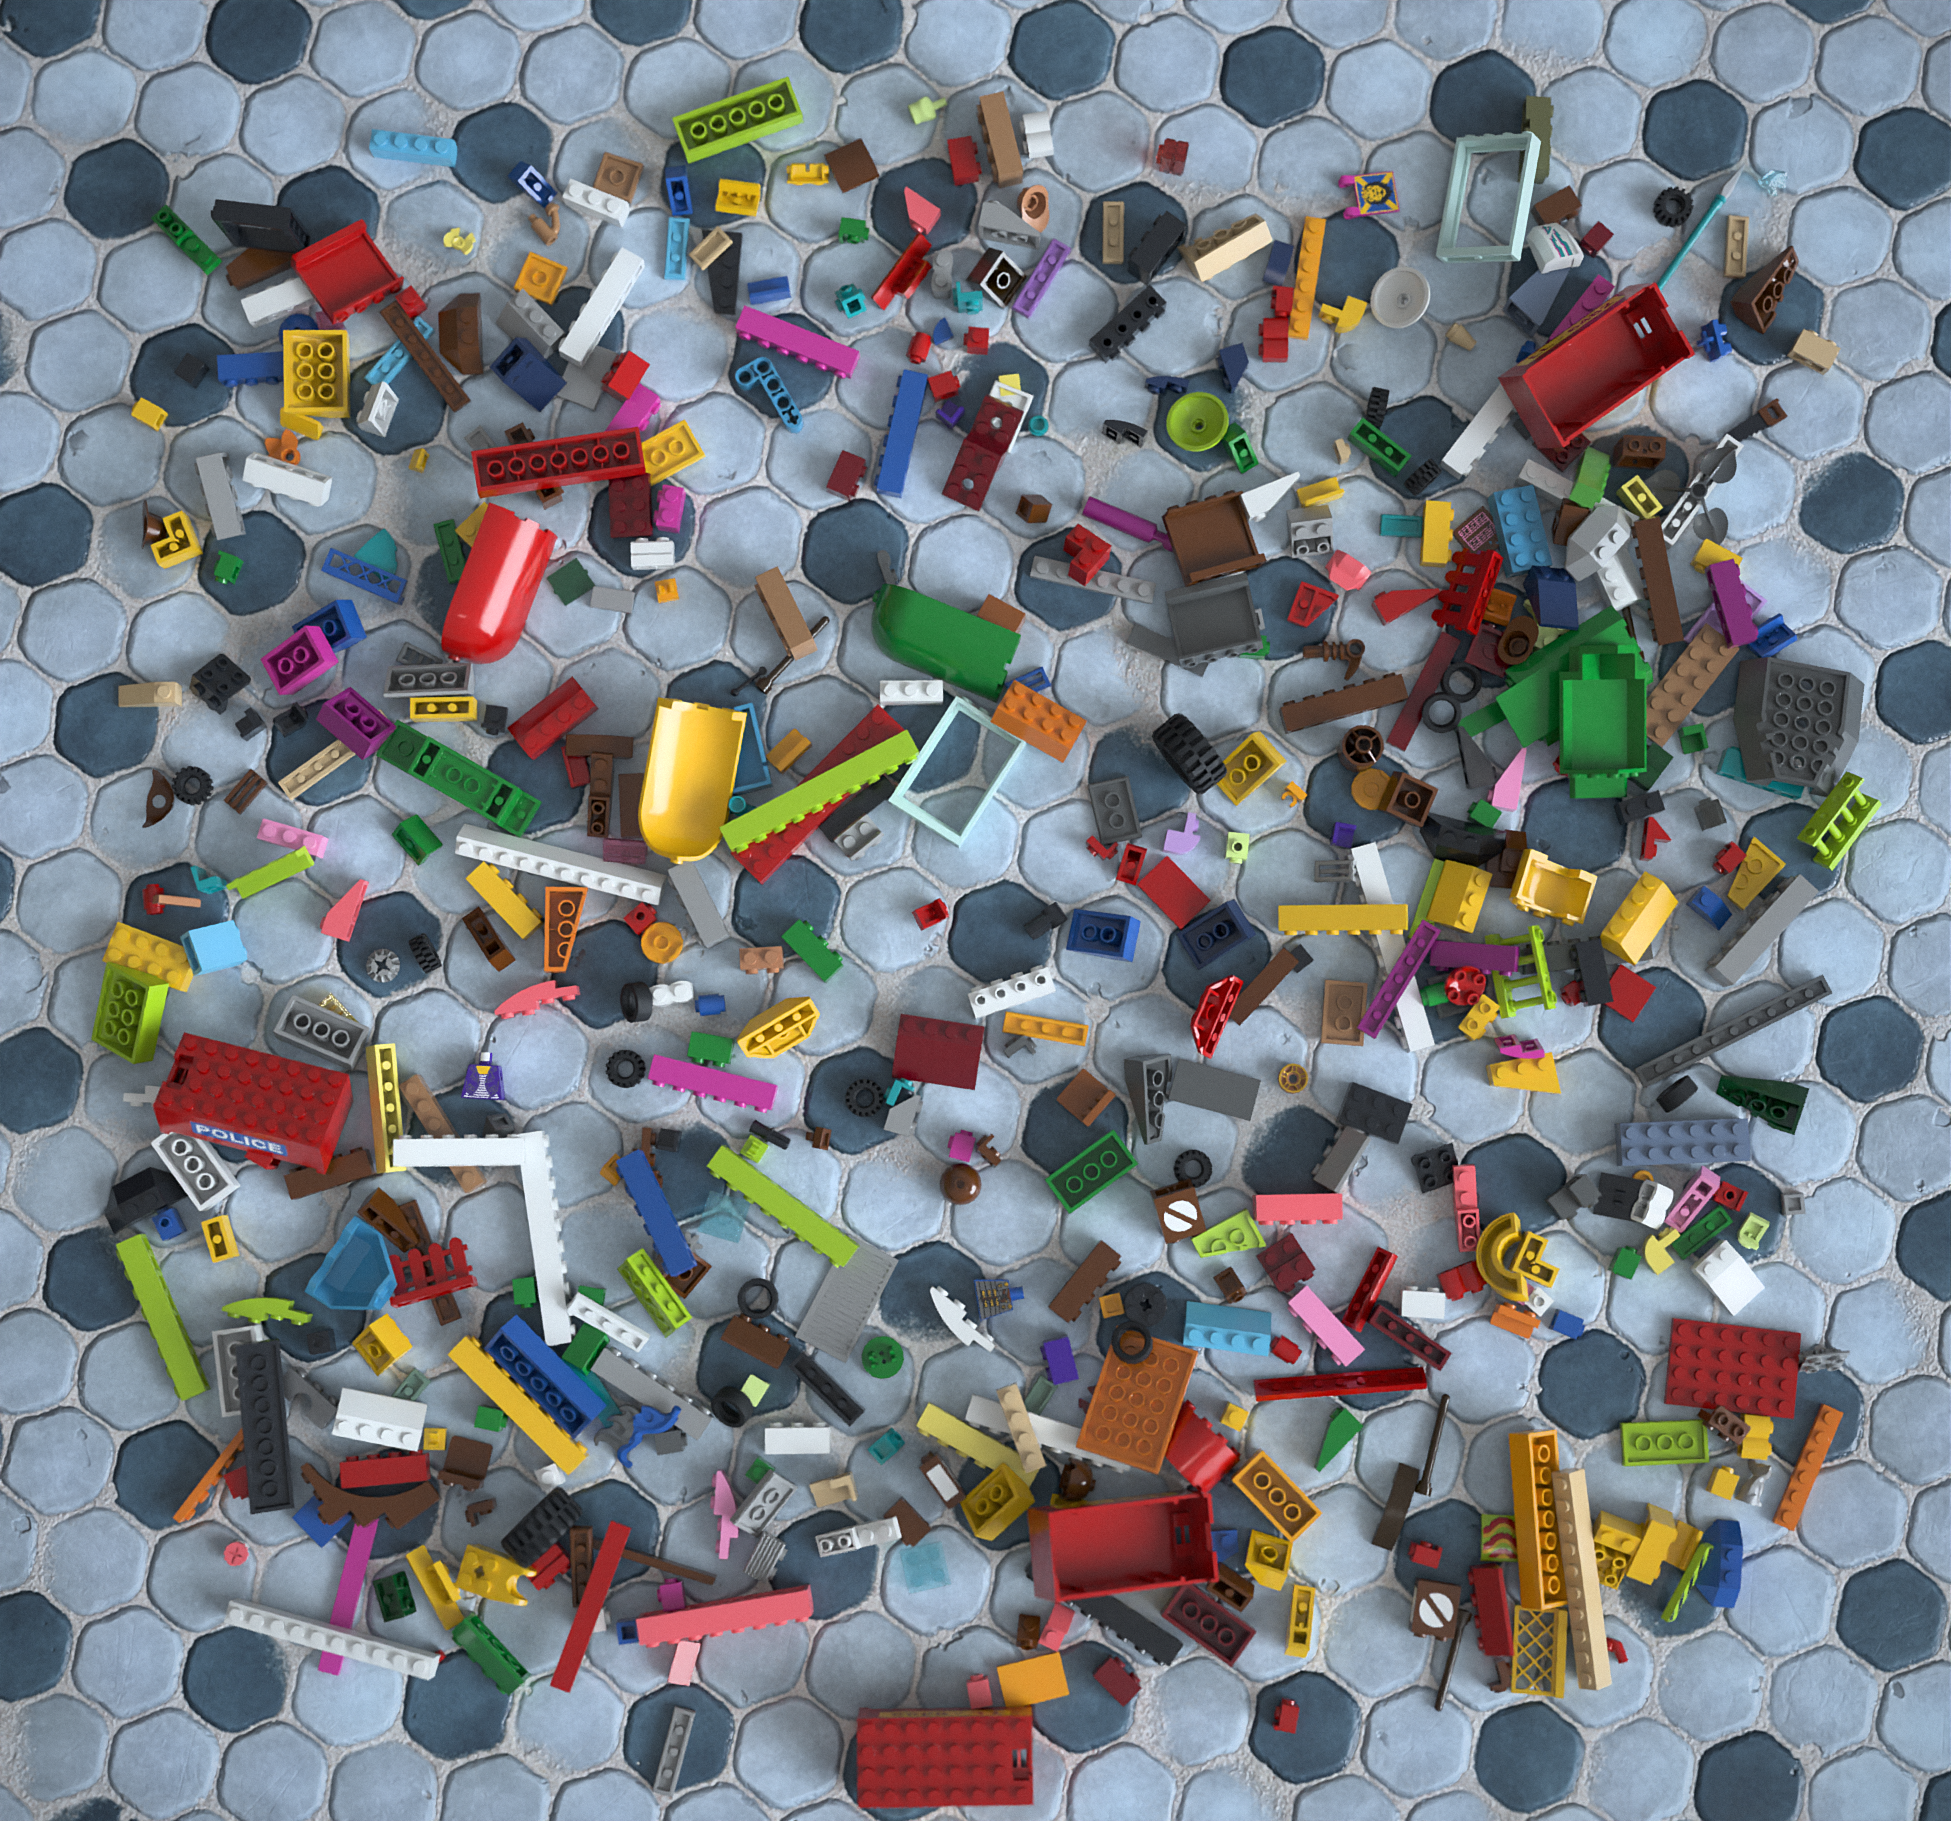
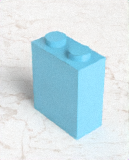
M234 920L190 930L180 937L194 976L238 966L247 960V951L242 945L239 937L240 932Z

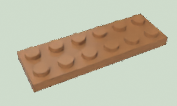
M1707 623L1704 624L1646 698V735L1648 739L1655 742L1661 748L1740 649L1739 647L1728 649L1724 636Z

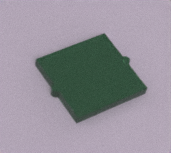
M577 558L547 577V580L554 589V594H558L565 606L595 586L588 575V570H584Z

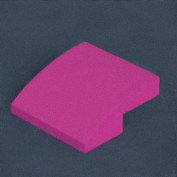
M1515 1034L1494 1038L1500 1053L1528 1059L1545 1057L1544 1049L1537 1038L1519 1041Z

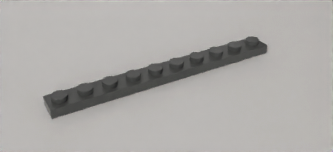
M1820 975L1636 1067L1634 1071L1643 1088L1811 1005L1832 994V991L1824 976Z

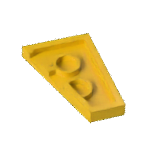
M1755 837L1752 838L1746 852L1747 856L1743 859L1727 895V898L1742 911L1786 865L1785 862Z

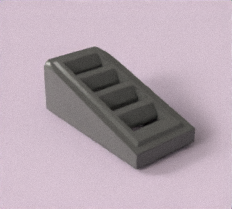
M406 641L396 661L404 665H420L424 656L428 658L425 665L430 664L432 660L436 661L435 664H442L443 662L442 659ZM408 649H411L413 651L407 661L404 657ZM416 653H419L420 656L416 664H413L412 661Z

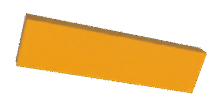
M1006 1011L1002 1032L1085 1047L1089 1025Z

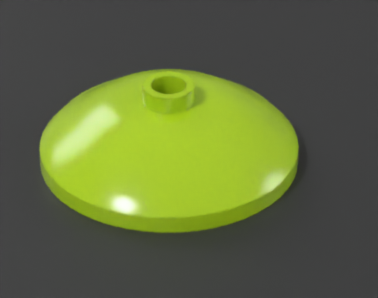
M1205 392L1190 393L1178 399L1169 410L1166 420L1167 431L1171 440L1178 447L1193 452L1207 450L1219 443L1224 437L1229 424L1225 405L1216 396ZM1200 425L1203 426L1200 430L1196 429Z

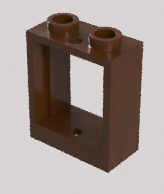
M1623 435L1613 448V467L1654 470L1665 459L1666 437Z

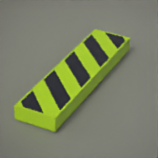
M1708 1542L1699 1545L1662 1613L1661 1619L1666 1622L1675 1620L1714 1548L1713 1545Z

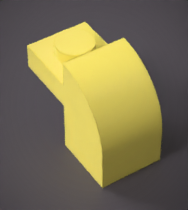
M1668 1227L1663 1229L1658 1234V1239L1654 1235L1649 1234L1643 1242V1258L1657 1275L1674 1263V1260L1664 1249L1681 1236L1673 1227L1671 1229Z

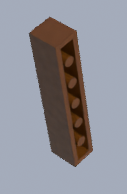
M1660 516L1634 521L1635 526H1631L1633 539H1638L1639 546L1635 547L1637 559H1642L1643 567H1640L1639 571L1641 580L1646 579L1647 587L1643 588L1645 601L1650 600L1651 608H1648L1647 611L1649 621L1654 620L1655 628L1651 629L1653 641H1658V645L1683 641L1684 637Z
M1393 672L1384 675V679L1376 681L1375 678L1363 681V685L1355 686V683L1344 686L1341 691L1335 692V689L1323 692V696L1315 698V695H1309L1298 703H1295V700L1283 703V707L1279 709V714L1285 734L1406 701L1409 697L1402 674L1396 675Z

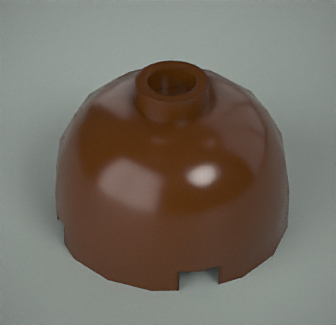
M964 1163L953 1164L946 1168L940 1179V1191L944 1198L956 1205H966L974 1201L980 1194L982 1187L981 1177L977 1170Z
M1070 1457L1068 1458L1070 1464L1064 1465L1059 1483V1488L1063 1489V1494H1058L1060 1500L1078 1502L1085 1499L1089 1492L1094 1491L1096 1479H1093V1472L1087 1463Z

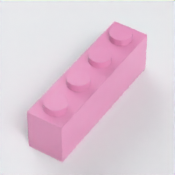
M1304 1285L1286 1301L1289 1305L1287 1310L1295 1318L1299 1316L1304 1321L1301 1325L1309 1334L1312 1332L1318 1337L1317 1343L1324 1350L1328 1348L1333 1353L1330 1357L1338 1366L1343 1364L1347 1367L1365 1350L1307 1285Z

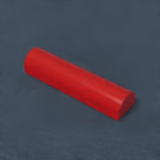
M1377 1248L1341 1321L1342 1324L1361 1333L1398 1258L1397 1255L1383 1248Z

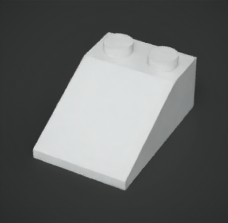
M382 381L371 386L370 391H367L365 394L363 410H360L357 415V425L361 430L384 438L399 401L387 383Z
M1719 1240L1689 1268L1732 1316L1738 1313L1765 1288L1743 1258L1726 1240Z

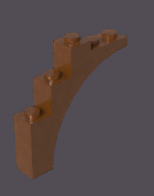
M307 1462L300 1467L303 1471L300 1474L307 1484H312L315 1489L312 1491L319 1502L322 1500L324 1502L317 1507L320 1512L317 1515L324 1525L328 1523L329 1526H333L353 1512L351 1518L358 1527L361 1525L363 1528H367L386 1514L385 1520L392 1529L395 1527L397 1530H400L442 1499L430 1481H426L410 1491L394 1496L381 1498L362 1497L334 1486L322 1477L311 1463Z

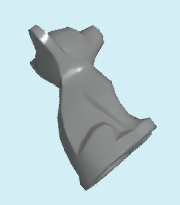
M1750 1459L1748 1466L1753 1476L1743 1484L1735 1499L1761 1507L1760 1497L1764 1490V1481L1771 1477L1772 1467L1763 1463L1756 1464L1753 1459Z

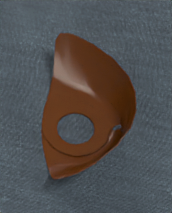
M155 769L152 770L153 782L147 797L146 821L142 826L143 828L150 827L164 819L175 804V797L170 783ZM157 795H162L165 798V805L161 808H156L152 803L153 798Z

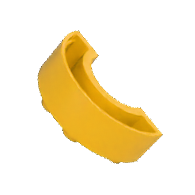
M1512 1212L1498 1217L1485 1228L1477 1244L1476 1261L1482 1277L1496 1293L1509 1300L1525 1302L1528 1301L1525 1278L1521 1273H1512L1505 1270L1503 1264L1507 1249L1513 1243L1522 1240L1520 1219Z

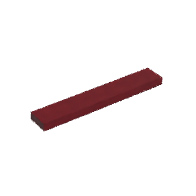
M1443 631L1441 632L1386 743L1403 752L1406 750L1422 719V705L1427 697L1435 693L1461 640Z

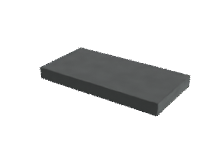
M1179 1058L1168 1099L1251 1121L1261 1080Z

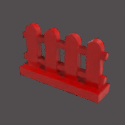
M1463 548L1462 552L1456 551L1452 555L1451 559L1457 567L1455 571L1451 570L1445 574V580L1451 585L1449 590L1440 591L1438 599L1444 605L1442 610H1434L1431 618L1437 623L1438 627L1443 628L1444 624L1453 625L1456 630L1461 631L1463 629L1469 635L1477 636L1504 558L1495 550L1487 549V551H1481L1480 554L1469 553V549ZM1465 566L1475 568L1473 574L1465 573L1463 569ZM1458 586L1469 587L1467 593L1456 592ZM1451 605L1462 606L1460 613L1449 611Z
M454 1237L449 1241L450 1249L442 1250L441 1245L433 1243L428 1248L429 1254L422 1256L419 1250L411 1249L408 1252L409 1260L403 1262L399 1256L395 1254L390 1255L389 1259L397 1282L393 1292L395 1296L389 1298L390 1305L394 1308H400L478 1286L477 1278L469 1273L473 1271V1267L467 1264L465 1251L469 1250L468 1245H463L461 1239ZM448 1255L452 1256L454 1270L447 1271L444 1259ZM431 1260L434 1275L427 1277L424 1262ZM410 1266L413 1281L406 1283L403 1268ZM456 1276V1279L449 1281V1277ZM435 1282L436 1285L429 1286L428 1283ZM415 1287L414 1291L408 1292L409 1288Z

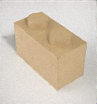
M1803 329L1798 334L1787 356L1825 375L1830 370L1841 348L1836 346V343L1831 340L1820 338L1816 332Z

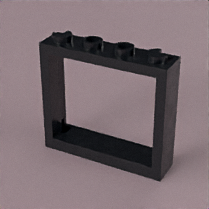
M215 199V205L213 210H211V218L234 247L294 254L309 247L311 235L291 208ZM240 225H248V226H256V227H265V228H273V229L247 227V226H240Z

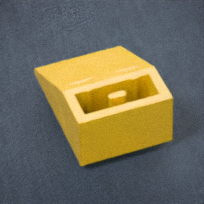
M1601 1510L1592 1527L1598 1580L1600 1584L1617 1590L1642 1541V1528L1639 1524Z

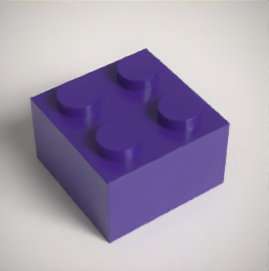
M1068 1335L1044 1340V1346H1040L1043 1360H1048L1049 1367H1045L1048 1381L1053 1380V1384L1057 1385L1079 1379Z

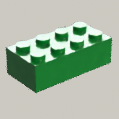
M1113 1129L1044 1180L1066 1211L1071 1214L1138 1165V1162Z

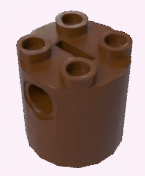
M1357 725L1351 728L1340 740L1337 747L1338 759L1347 770L1353 773L1363 772L1371 768L1382 756L1384 740L1375 728L1368 725Z

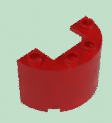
M1187 1399L1185 1402L1182 1401L1164 1456L1198 1491L1208 1493L1241 1461L1239 1459L1241 1454L1233 1446L1229 1449L1225 1445L1228 1440L1220 1432L1215 1434L1210 1429L1213 1425L1205 1417L1200 1419L1194 1412L1196 1407Z

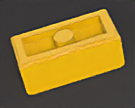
M284 407L280 409V424L282 427L311 439L319 440L324 429L319 421L305 415L284 413Z

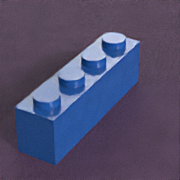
M283 351L217 355L218 380L226 387H237V384L257 386L258 383L277 385L279 382H284Z

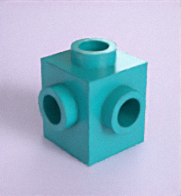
M853 283L844 285L835 291L837 300L834 302L839 312L843 311L848 319L867 310L863 302L866 300L861 288L857 290Z

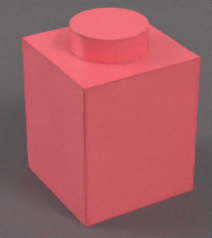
M983 1674L971 1675L970 1679L966 1682L971 1709L993 1705L988 1676H983Z

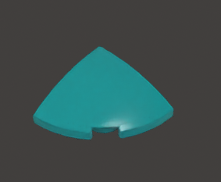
M385 528L374 535L354 555L356 559L395 575L398 562H396L395 551H398L397 546ZM373 572V574L382 581L380 574L378 572Z

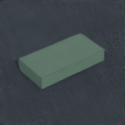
M1040 1374L1023 1401L1026 1410L1040 1416L1058 1385H1054L1052 1381H1048L1046 1377Z

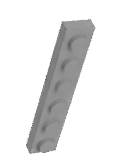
M1034 556L1030 573L1031 578L1152 604L1156 583L1099 570L1084 587L1068 576L1069 563Z

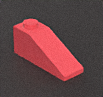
M360 879L333 906L326 917L322 918L320 923L322 934L347 942L350 941L369 882Z

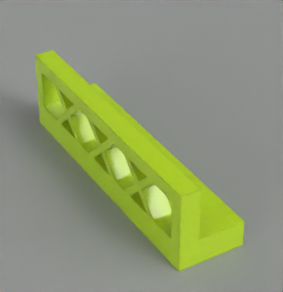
M304 845L234 879L226 887L229 891L237 888L242 899L313 866L315 863Z

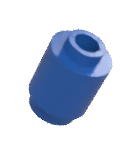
M719 993L698 995V1000H695L696 1013L700 1012V1016H709L726 1012L724 995H719Z

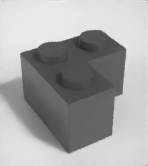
M1577 1174L1544 1200L1559 1220L1566 1219L1569 1221L1578 1214L1576 1211L1579 1208H1591L1599 1202L1597 1198L1602 1194L1586 1174Z

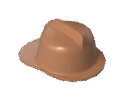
M1042 185L1023 188L1017 198V208L1022 214V219L1041 233L1049 222L1048 191Z

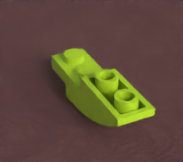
M277 1297L245 1299L225 1305L221 1310L228 1312L227 1316L240 1319V1316L248 1317L249 1322L257 1324L268 1320L269 1314H271L270 1318L283 1321V1318L292 1319V1324L303 1326L304 1323L311 1322L313 1316L312 1313L293 1309L295 1300Z

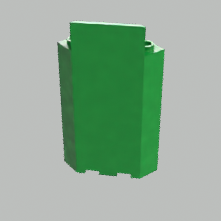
M1612 605L1581 623L1578 630L1568 631L1528 656L1522 663L1515 664L1505 670L1507 678L1505 683L1509 689L1495 697L1523 748L1537 740L1543 741L1547 746L1560 740L1559 672H1569V646L1637 645V670H1646V686L1654 681L1649 663L1643 661L1639 654L1641 651L1635 638L1628 634L1625 629L1627 624L1624 618Z

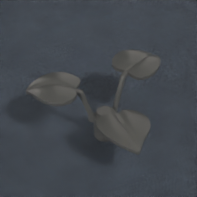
M1723 447L1709 452L1702 459L1700 465L1701 472L1708 475V477L1703 482L1694 483L1691 488H1678L1680 479L1671 470L1658 471L1644 481V484L1661 505L1675 503L1678 499L1677 492H1690L1694 499H1700L1705 513L1695 517L1693 522L1694 533L1703 541L1708 539L1718 545L1723 542L1728 530V518L1720 508H1713L1708 511L1704 497L1708 492L1706 484L1711 478L1714 482L1722 484L1734 477L1737 469L1735 448Z

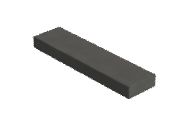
M1136 623L1127 641L1129 645L1200 677H1203L1209 664L1203 662L1191 668L1181 667L1176 641Z

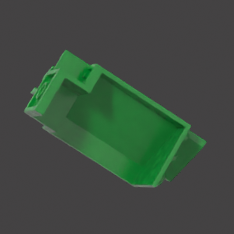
M1637 645L1569 646V672H1559L1560 774H1568V778H1570V798L1627 797V777H1637L1639 772H1647L1646 670H1637Z

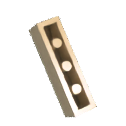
M1015 1382L996 1389L1025 1472L1029 1473L1045 1467L1046 1463L1017 1383Z

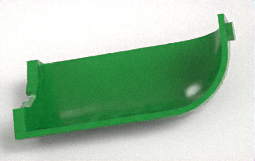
M882 584L880 591H875L872 602H875L871 621L872 634L877 646L888 658L997 703L1008 674L1007 670H1005L1006 664L1012 663L1021 640V634L901 586Z

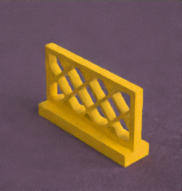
M1515 1605L1513 1637L1515 1656H1513L1511 1693L1553 1696L1564 1699L1567 1608L1558 1607L1536 1610ZM1519 1610L1529 1611L1534 1618L1524 1625L1519 1619ZM1544 1612L1554 1613V1622L1548 1627L1539 1619ZM1535 1620L1544 1628L1536 1637L1527 1628ZM1518 1624H1520V1625L1523 1627V1628L1520 1629L1519 1631H1518ZM1551 1627H1553V1634L1549 1630ZM1524 1630L1533 1638L1525 1647L1518 1641V1635ZM1546 1632L1553 1638V1643L1547 1649L1538 1641ZM1534 1642L1543 1650L1535 1659L1526 1650ZM1518 1645H1519V1647H1520L1522 1650H1520V1651L1517 1653V1648H1518ZM1523 1652L1532 1660L1524 1669L1517 1663V1657ZM1545 1654L1552 1660V1665L1546 1671L1537 1663ZM1533 1664L1542 1672L1534 1681L1525 1672ZM1517 1667H1518L1519 1670H1520V1672L1516 1675V1671H1517ZM1552 1670L1550 1677L1547 1673ZM1522 1674L1531 1682L1525 1689L1516 1688V1679ZM1546 1676L1551 1682V1691L1541 1690L1536 1683Z

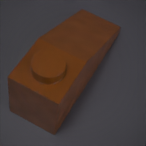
M477 907L462 918L485 957L498 972L516 961L508 946L480 907Z
M378 1187L366 1197L357 1211L362 1218L403 1253H406L417 1244L416 1236L396 1202Z

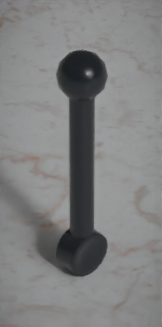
M760 667L759 672H757L754 676H752L750 679H748L746 682L740 685L737 689H732L731 695L734 697L739 694V691H741L743 688L749 685L760 675H766L767 669L765 667Z

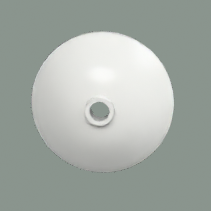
M1397 267L1386 272L1376 282L1371 294V309L1375 318L1383 325L1395 329L1408 327L1418 321L1426 311L1430 301V287L1427 279L1423 274L1411 267ZM1408 299V302L1403 305L1404 301Z

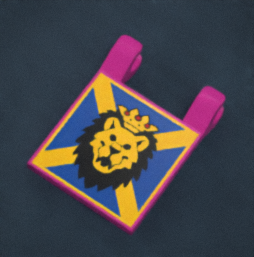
M1393 171L1355 176L1343 175L1338 180L1340 188L1354 185L1357 207H1347L1343 212L1344 219L1348 220L1360 216L1400 211Z

